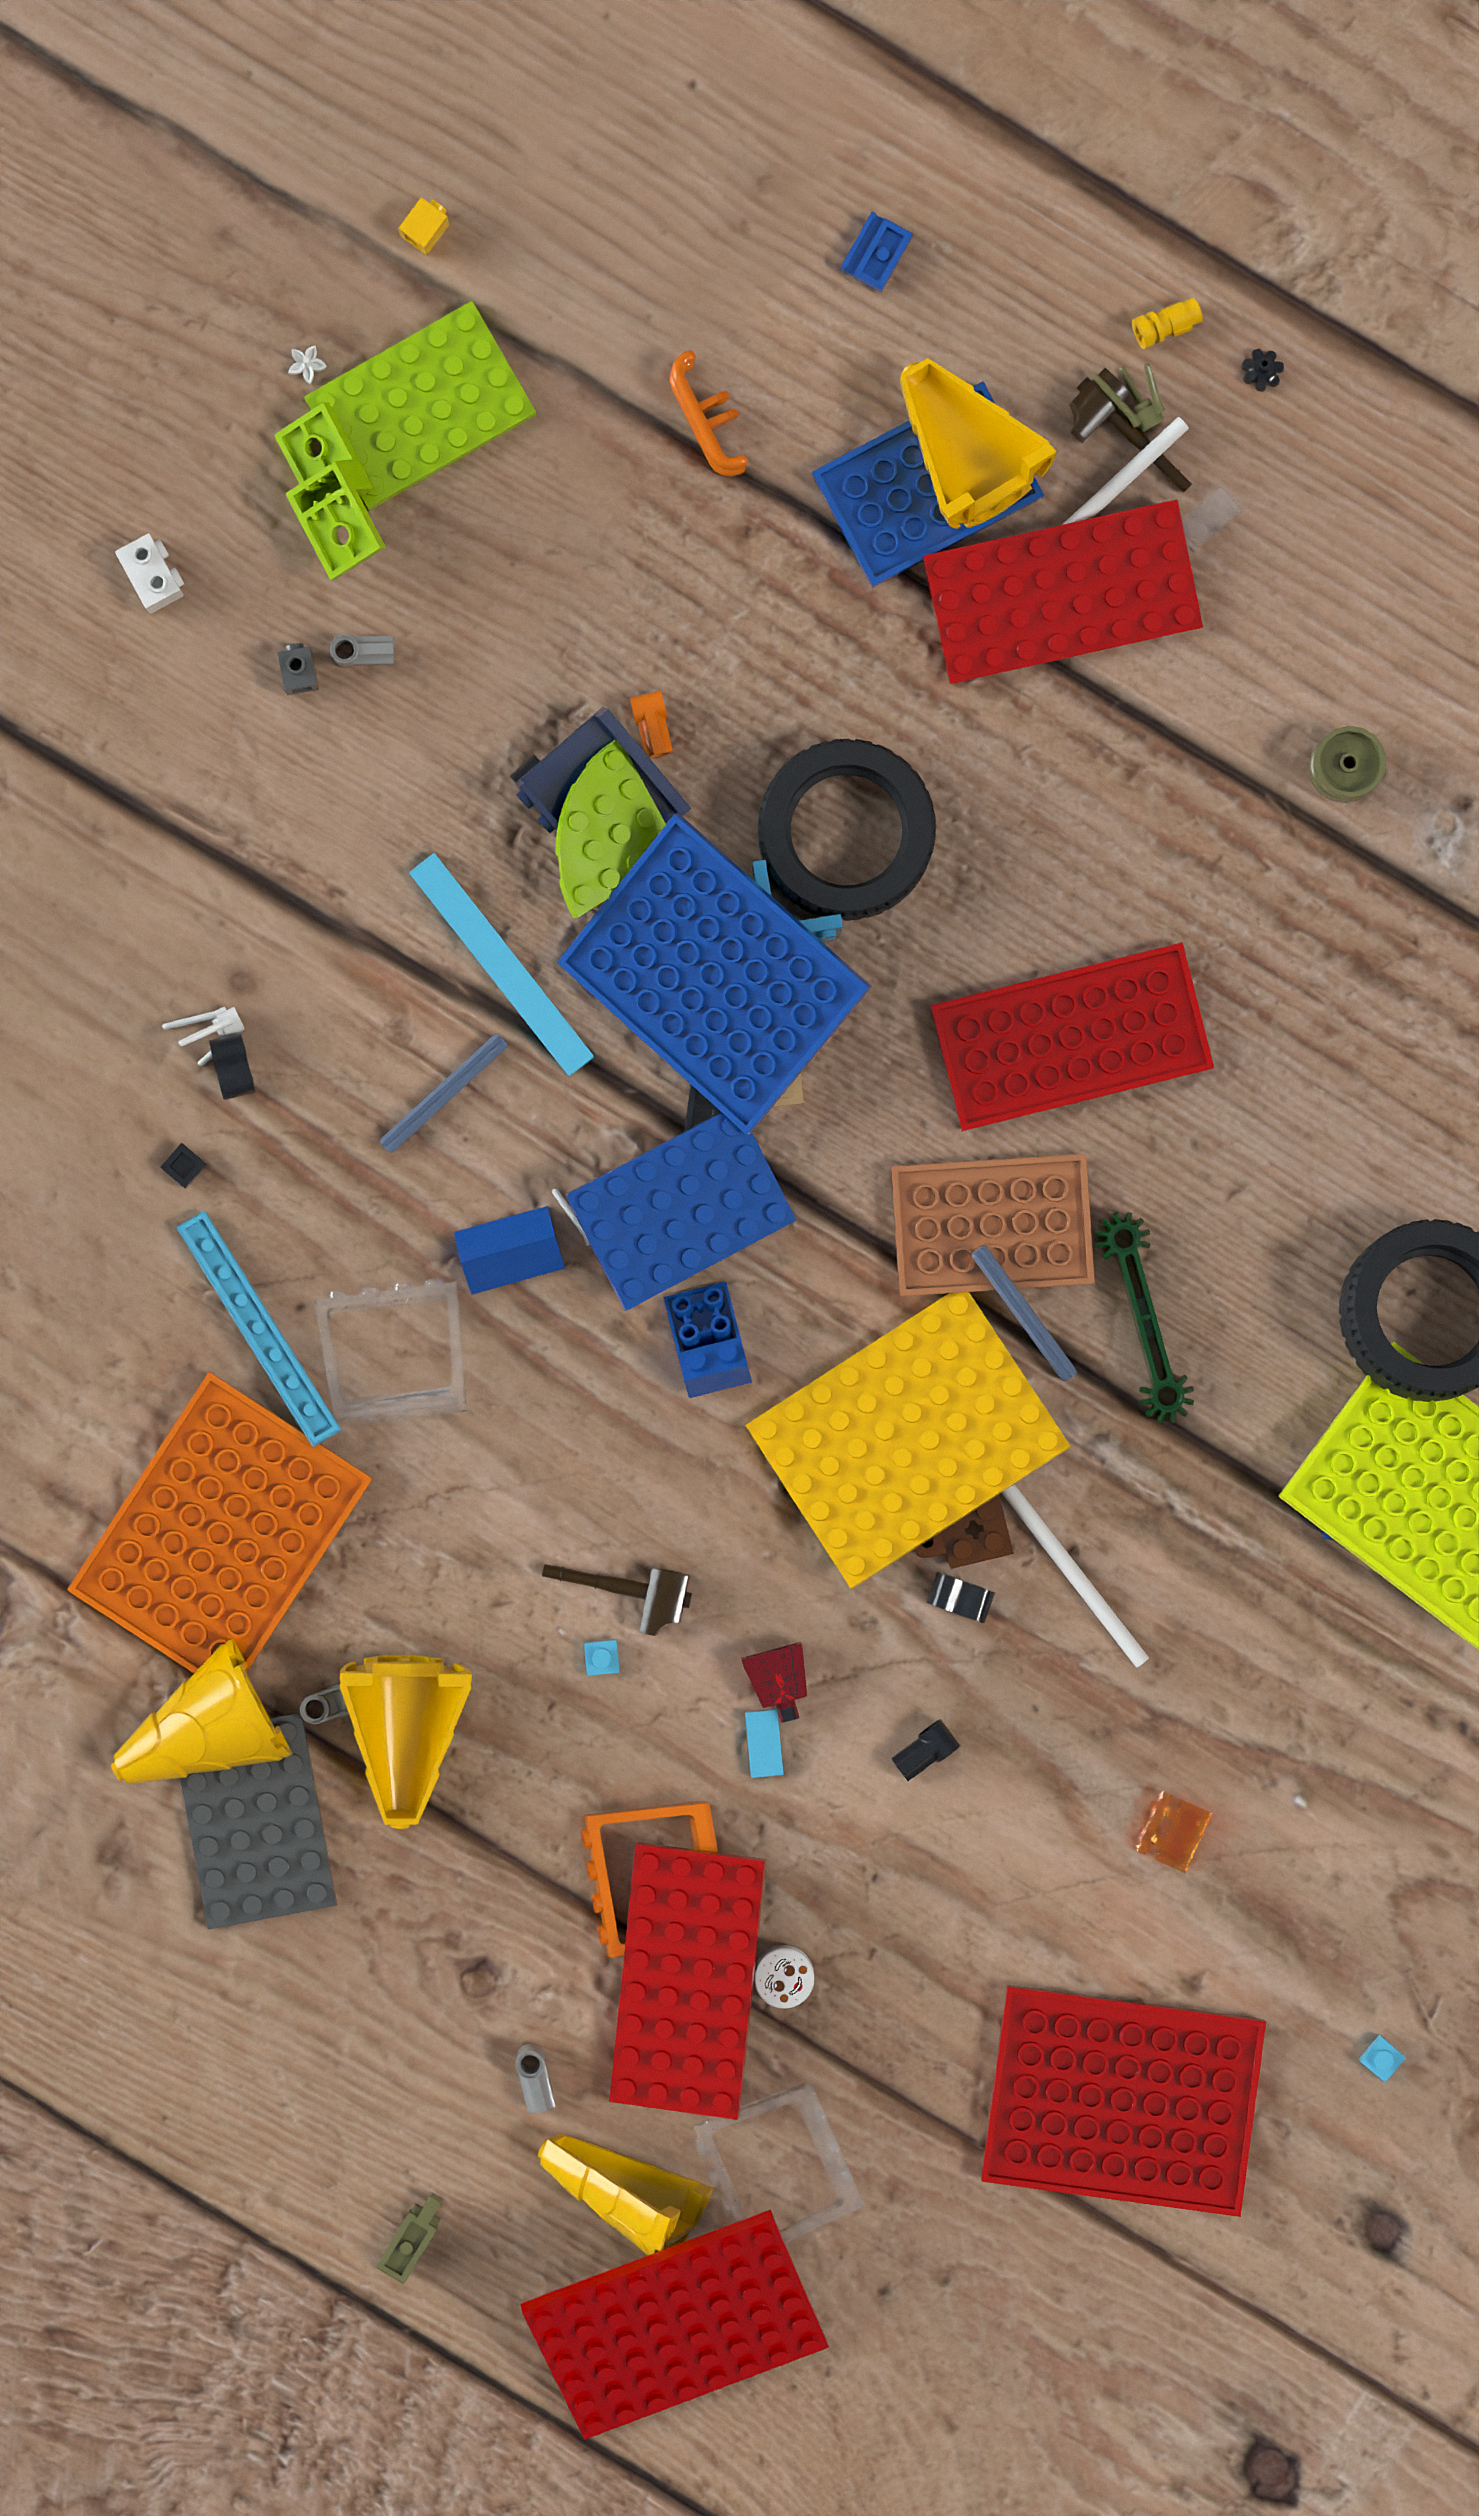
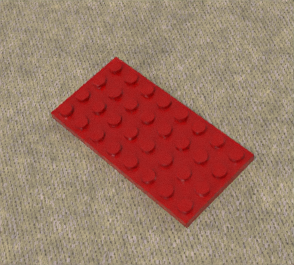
M1178 499L923 556L949 684L1203 628Z
M1183 942L930 1005L961 1132L1214 1069Z
M642 1842L635 1844L609 2102L738 2120L740 2116L766 1859Z

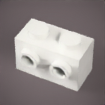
M148 533L115 551L149 614L184 596L180 589L184 582L176 567L169 569L164 559L169 554L160 539L154 541Z

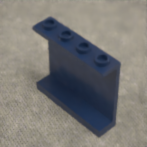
M605 707L600 708L515 783L520 789V792L516 795L528 809L532 806L537 809L541 814L537 820L549 834L554 830L557 833L561 810L572 784L576 783L589 760L603 747L616 740L629 755L665 823L674 814L679 813L683 816L691 807L611 711Z

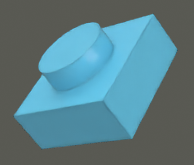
M617 1639L584 1643L587 1676L620 1673Z
M1378 2035L1361 2055L1359 2061L1382 2081L1386 2082L1406 2057L1381 2035Z

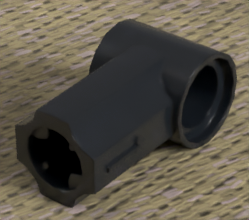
M939 1719L924 1729L918 1735V1739L891 1759L906 1780L909 1781L935 1761L938 1763L951 1755L960 1747V1744L942 1719Z

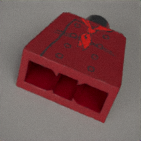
M801 1642L742 1657L743 1667L762 1707L767 1708L776 1705L781 1723L800 1718L795 1700L807 1697Z

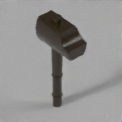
M1106 368L1098 374L1123 402L1131 394L1119 379ZM1087 376L1077 386L1080 393L1069 404L1074 416V425L1070 433L1081 443L1106 419L1140 451L1151 442L1138 427L1134 428L1129 418L1118 408L1094 379L1091 381ZM1163 454L1153 462L1182 493L1192 485Z
M548 1564L544 1565L542 1577L560 1580V1582L566 1581L590 1586L595 1589L598 1588L611 1593L646 1600L639 1633L652 1636L658 1635L661 1628L666 1624L681 1622L683 1608L689 1609L692 1599V1593L687 1592L690 1575L659 1568H652L649 1584Z

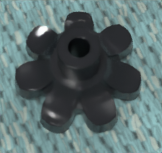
M1261 349L1253 350L1251 353L1253 360L1245 359L1241 364L1243 370L1249 371L1243 376L1244 382L1251 384L1255 381V389L1259 392L1266 390L1267 383L1272 387L1278 386L1280 379L1276 373L1284 371L1283 362H1275L1277 355L1274 351L1270 350L1266 355H1263Z

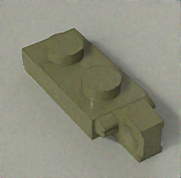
M432 2192L423 2207L415 2204L413 2209H410L377 2263V2269L404 2285L438 2228L437 2225L441 2218L436 2216L435 2213L440 2207L443 2198Z

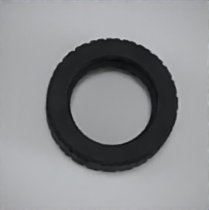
M861 739L824 741L812 745L809 749H804L793 756L788 763L781 767L770 782L759 811L758 843L762 860H766L767 872L775 886L782 891L786 898L800 906L801 909L821 917L841 914V919L844 921L873 917L900 903L911 893L924 875L935 845L936 817L933 809L934 806L929 791L926 789L925 783L919 774L901 756L894 754V751L882 745H875L870 741ZM839 775L863 777L882 787L896 804L902 823L900 847L891 864L875 878L855 885L833 884L815 876L800 861L791 837L792 817L803 795L820 781Z
M1426 1219L1413 1221L1392 1229L1370 1244L1357 1257L1342 1285V1295L1339 1299V1314L1341 1315L1339 1323L1342 1336L1346 1338L1344 1343L1349 1350V1354L1352 1358L1356 1359L1355 1363L1366 1376L1369 1375L1371 1377V1381L1382 1389H1389L1390 1393L1405 1399L1409 1397L1414 1401L1437 1402L1459 1397L1479 1387V1340L1468 1354L1455 1362L1438 1366L1419 1364L1405 1358L1391 1345L1381 1328L1377 1313L1379 1292L1387 1276L1401 1263L1416 1257L1436 1256L1452 1261L1471 1277L1479 1290V1231L1474 1232L1473 1228L1457 1222L1453 1224L1448 1220L1433 1219L1429 1221Z

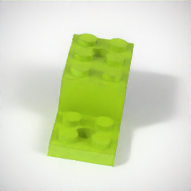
M322 402L277 432L274 436L299 482V485L285 494L329 579L337 580L385 549L386 546L360 498L374 489L330 403ZM315 438L322 445V451L318 456H315L311 451V443ZM341 526H344L349 533L348 541L345 544L339 541L337 535Z

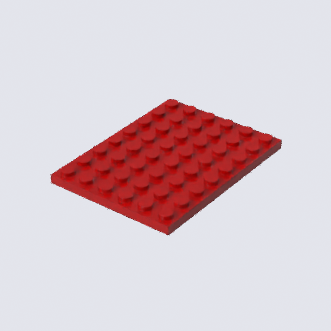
M1006 1985L981 2182L1241 2217L1266 2021L1264 2019Z
M771 2209L520 2304L522 2314L584 2440L829 2348L826 2336Z

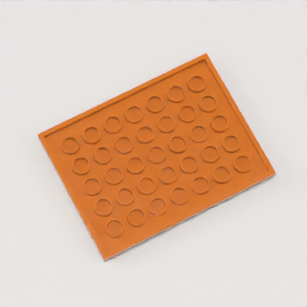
M209 1371L67 1591L192 1673H195L221 1644L234 1638L248 1665V1668L245 1669L247 1673L372 1482L373 1477L321 1443L313 1448L303 1431Z

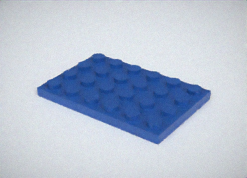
M984 381L973 386L975 392L995 403ZM910 420L812 471L811 474L872 588L923 562L924 555L942 552L1044 497V493L1034 477L1033 483L1030 484L1032 489L1002 513L970 528H966L964 523H961L958 529L952 528L940 512L931 477L925 467L918 436L913 433Z
M722 1112L565 1194L624 1311L641 1304L796 1221L753 1133L746 1135Z

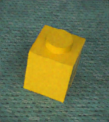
M421 197L399 226L400 236L427 256L450 225L448 216L445 215L447 210L435 200L431 199L430 202H427Z

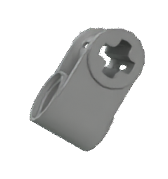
M340 1682L305 1697L300 1705V1715L307 1723L319 1724L349 1715L339 1687ZM316 1699L322 1702L324 1713L321 1716L313 1717L308 1714L306 1705L310 1700Z

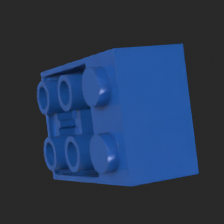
M726 1281L663 1297L689 1398L752 1383Z

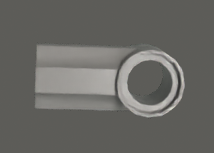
M345 634L338 635L330 644L331 657L333 662L340 668L394 665L393 636L352 637ZM342 644H349L354 648L353 655L348 659H341L336 655L337 648Z
M534 2043L523 2045L518 2050L516 2056V2070L520 2077L528 2113H540L556 2106L545 2062V2052L539 2045ZM527 2055H533L539 2059L540 2063L534 2068H529L522 2063V2059Z

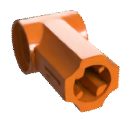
M662 691L630 697L635 724L639 726L643 750L649 758H658L673 753L666 724L668 717Z

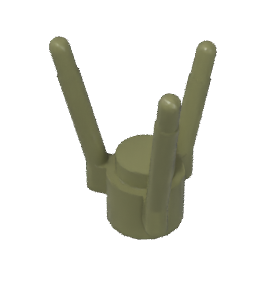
M1146 363L1144 369L1153 403L1150 398L1143 400L1126 368L1123 366L1119 368L1126 385L1137 405L1132 407L1135 413L1131 411L1099 375H1094L1093 378L1096 383L1129 418L1134 428L1139 426L1141 431L1144 432L1164 420L1161 412L1166 409L1160 400L1150 364Z

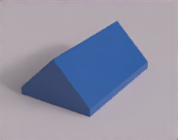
M548 1206L454 1232L460 1263L471 1295L565 1269Z

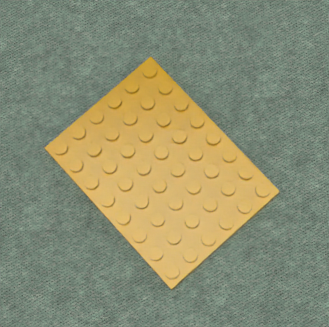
M969 1292L945 1295L745 1425L851 1590L1071 1448Z

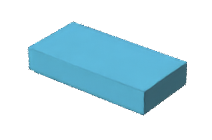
M777 1709L745 1712L751 1778L783 1775Z

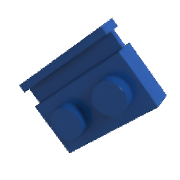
M872 211L841 265L840 271L850 274L856 280L882 293L913 238V233L886 218L879 217Z

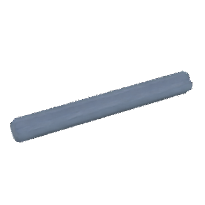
M498 1034L493 1035L380 1140L382 1146L390 1153L401 1146L507 1048L508 1045Z
M984 1245L976 1249L972 1253L973 1259L1055 1372L1064 1382L1071 1379L1077 1373L1075 1367L987 1246Z

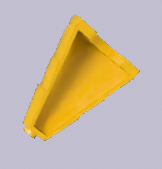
M926 358L919 363L913 362L900 374V384L913 433L918 436L925 467L930 474L940 512L952 528L958 529L961 523H964L966 528H970L1002 513L1032 489L1030 484L1033 483V478L1037 474L1043 477L1051 467L1057 451L1050 445L1048 440L1010 416L1009 412L975 392L972 385L931 359Z
M234 1638L221 1644L189 1680H185L158 1711H153L114 1754L115 1762L111 1763V1767L119 1781L124 1779L127 1784L186 1778L192 1773L229 1770L237 1766L280 1761L293 1754L278 1725L273 1726L245 1671L248 1665Z
M382 1655L364 1658V1664L356 1666V1662H350L340 1670L339 1687L354 1727V1736L366 1765L365 1774L385 1825H390L396 1829L409 1828L410 1825H418L440 1775L439 1767L454 1736L453 1731L471 1690L472 1673L468 1668L459 1663H452V1667L444 1665L443 1659L436 1657Z
M558 2133L550 2139H545L538 2152V2157L541 2158L540 2165L578 2201H584L606 2223L616 2228L646 2255H651L688 2241L689 2231L692 2230L693 2226H697L714 2189L696 2180L562 2133Z

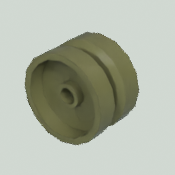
M1346 726L1333 730L1317 744L1310 756L1309 773L1312 784L1321 795L1334 802L1349 803L1360 800L1379 784L1385 774L1387 759L1383 745L1374 734L1361 727ZM1343 761L1345 763L1351 762L1353 767L1351 769H1347L1344 766Z

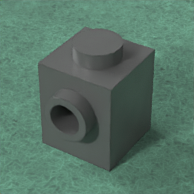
M296 643L285 646V651L277 652L283 687L287 695L319 690L313 652L310 647H304L303 643Z

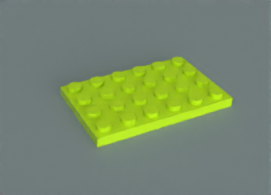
M473 301L304 396L311 410L322 402L330 403L374 489L361 497L369 511L537 415L536 410Z

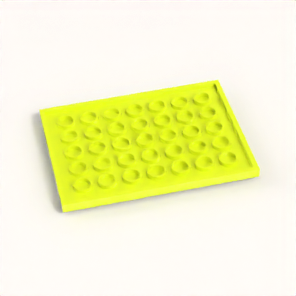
M1391 1342V1345L1405 1358L1423 1364L1397 1343ZM1367 1375L1278 1497L1479 1651V1406L1464 1395L1437 1402L1414 1401L1409 1397L1405 1399L1390 1393L1389 1389H1382L1371 1381V1377Z

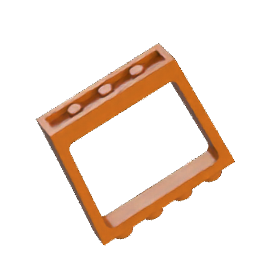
M702 1800L584 1815L586 1829L580 1830L581 1841L584 1849H590L592 1861L586 1862L587 1875L590 1881L595 1880L597 1893L592 1894V1904L595 1913L601 1912L603 1925L597 1927L598 1938L601 1946H607L609 1957L624 1956L625 1942L620 1943L600 1835L601 1826L610 1823L688 1815L694 1849L718 1853L709 1802Z

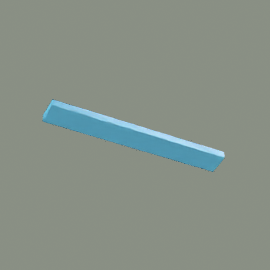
M433 853L412 869L409 874L566 1074L570 1077L592 1060L594 1055L436 854Z
M205 1210L177 1226L179 1234L311 1446L314 1448L341 1431L340 1426Z

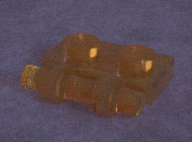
M1160 1790L1156 1801L1152 1800L1149 1806L1151 1812L1144 1828L1140 1827L1136 1835L1139 1839L1134 1850L1146 1855L1150 1844L1156 1845L1159 1849L1155 1860L1186 1873L1212 1813L1183 1799L1180 1800L1175 1811L1167 1807L1172 1795ZM1162 1817L1171 1820L1164 1837L1155 1834Z

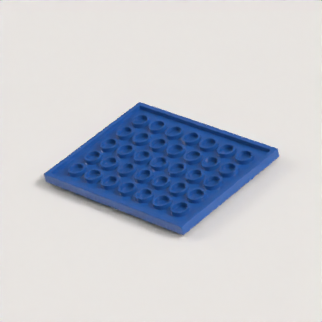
M679 813L673 815L611 893L610 898L604 902L557 961L563 969L746 1135L752 1133L872 987Z

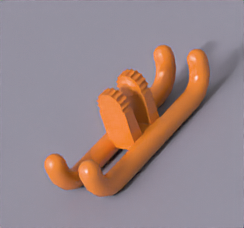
M691 350L685 351L676 358L672 365L669 379L671 389L713 470L722 476L732 477L740 475L746 470L748 458L745 455H738L736 457L726 456L713 433V430L735 420L739 414L736 409H730L720 415L706 419L704 413L724 404L730 396L727 391H722L698 402L684 374L693 368L696 355Z

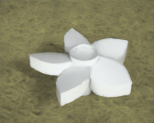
M315 345L309 347L305 351V355L299 350L291 349L292 357L296 363L290 367L288 374L297 375L303 373L304 380L311 384L314 372H320L327 368L322 360L316 358L317 350Z

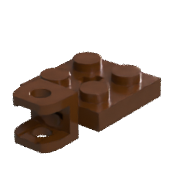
M997 1495L932 1537L930 1546L920 1545L915 1548L917 1556L931 1558L946 1554L949 1568L953 1569L1014 1554L1000 1495ZM975 1520L977 1525H983L984 1530L979 1532V1538L973 1539L971 1534L966 1535L965 1529L970 1526L969 1521Z

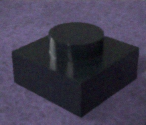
M181 1143L160 1168L187 1189L208 1164L185 1144Z

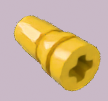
M1190 298L1165 307L1157 313L1150 311L1146 314V317L1141 315L1133 318L1132 328L1140 347L1147 349L1154 346L1155 341L1158 344L1164 342L1167 336L1177 337L1191 331L1194 325L1203 321V316L1196 299Z

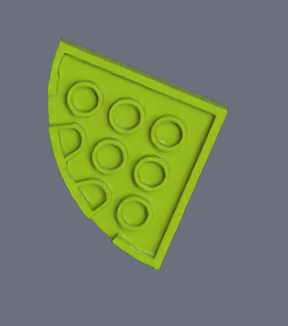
M616 740L603 747L586 764V768L582 771L576 783L572 784L559 817L555 851L556 856H558L561 876L559 883L565 903L573 918L580 917L610 898L611 893L666 825L629 755Z

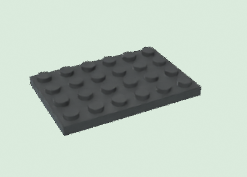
M300 1712L270 1718L273 1726L278 1725L293 1753L292 1755L280 1761L237 1766L229 1770L192 1773L186 1778H180L208 1930L337 1905L304 1719Z

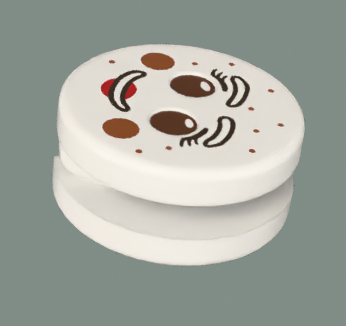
M777 1945L767 1949L759 1957L755 1965L754 1984L757 1993L767 2004L776 2008L786 2009L801 2004L810 1995L814 1985V1970L808 1956L799 1948L791 1945Z

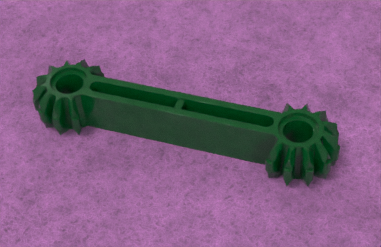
M1119 1212L1113 1213L1115 1225L1106 1218L1101 1221L1108 1231L1096 1230L1095 1235L1105 1237V1241L1099 1242L1095 1246L1097 1249L1107 1246L1109 1250L1102 1255V1258L1107 1260L1112 1254H1115L1152 1385L1150 1389L1147 1387L1139 1388V1392L1149 1394V1398L1141 1399L1139 1404L1141 1406L1152 1405L1145 1413L1148 1417L1154 1415L1158 1410V1423H1163L1166 1412L1170 1422L1175 1423L1177 1422L1175 1411L1186 1417L1188 1412L1182 1407V1404H1194V1400L1184 1398V1394L1193 1392L1194 1388L1192 1386L1182 1388L1181 1386L1188 1379L1187 1376L1182 1375L1175 1382L1137 1249L1138 1247L1150 1248L1149 1242L1141 1241V1237L1150 1235V1230L1146 1229L1139 1232L1137 1228L1143 1224L1144 1220L1139 1218L1132 1225L1133 1215L1131 1212L1126 1213L1123 1223ZM1119 1230H1125L1131 1235V1243L1125 1249L1118 1247L1114 1241L1115 1234ZM1127 1255L1132 1258L1142 1294L1140 1299L1135 1297L1125 1261ZM1150 1336L1154 1337L1163 1369L1164 1378L1162 1380L1158 1379L1147 1340ZM1168 1386L1174 1391L1175 1398L1171 1404L1165 1406L1160 1403L1158 1393L1163 1387Z

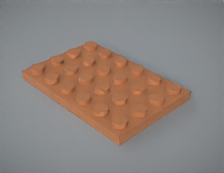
M1086 1154L891 1166L899 1296L996 1290L972 1257V1253L984 1245L987 1246L1017 1289L1095 1284Z

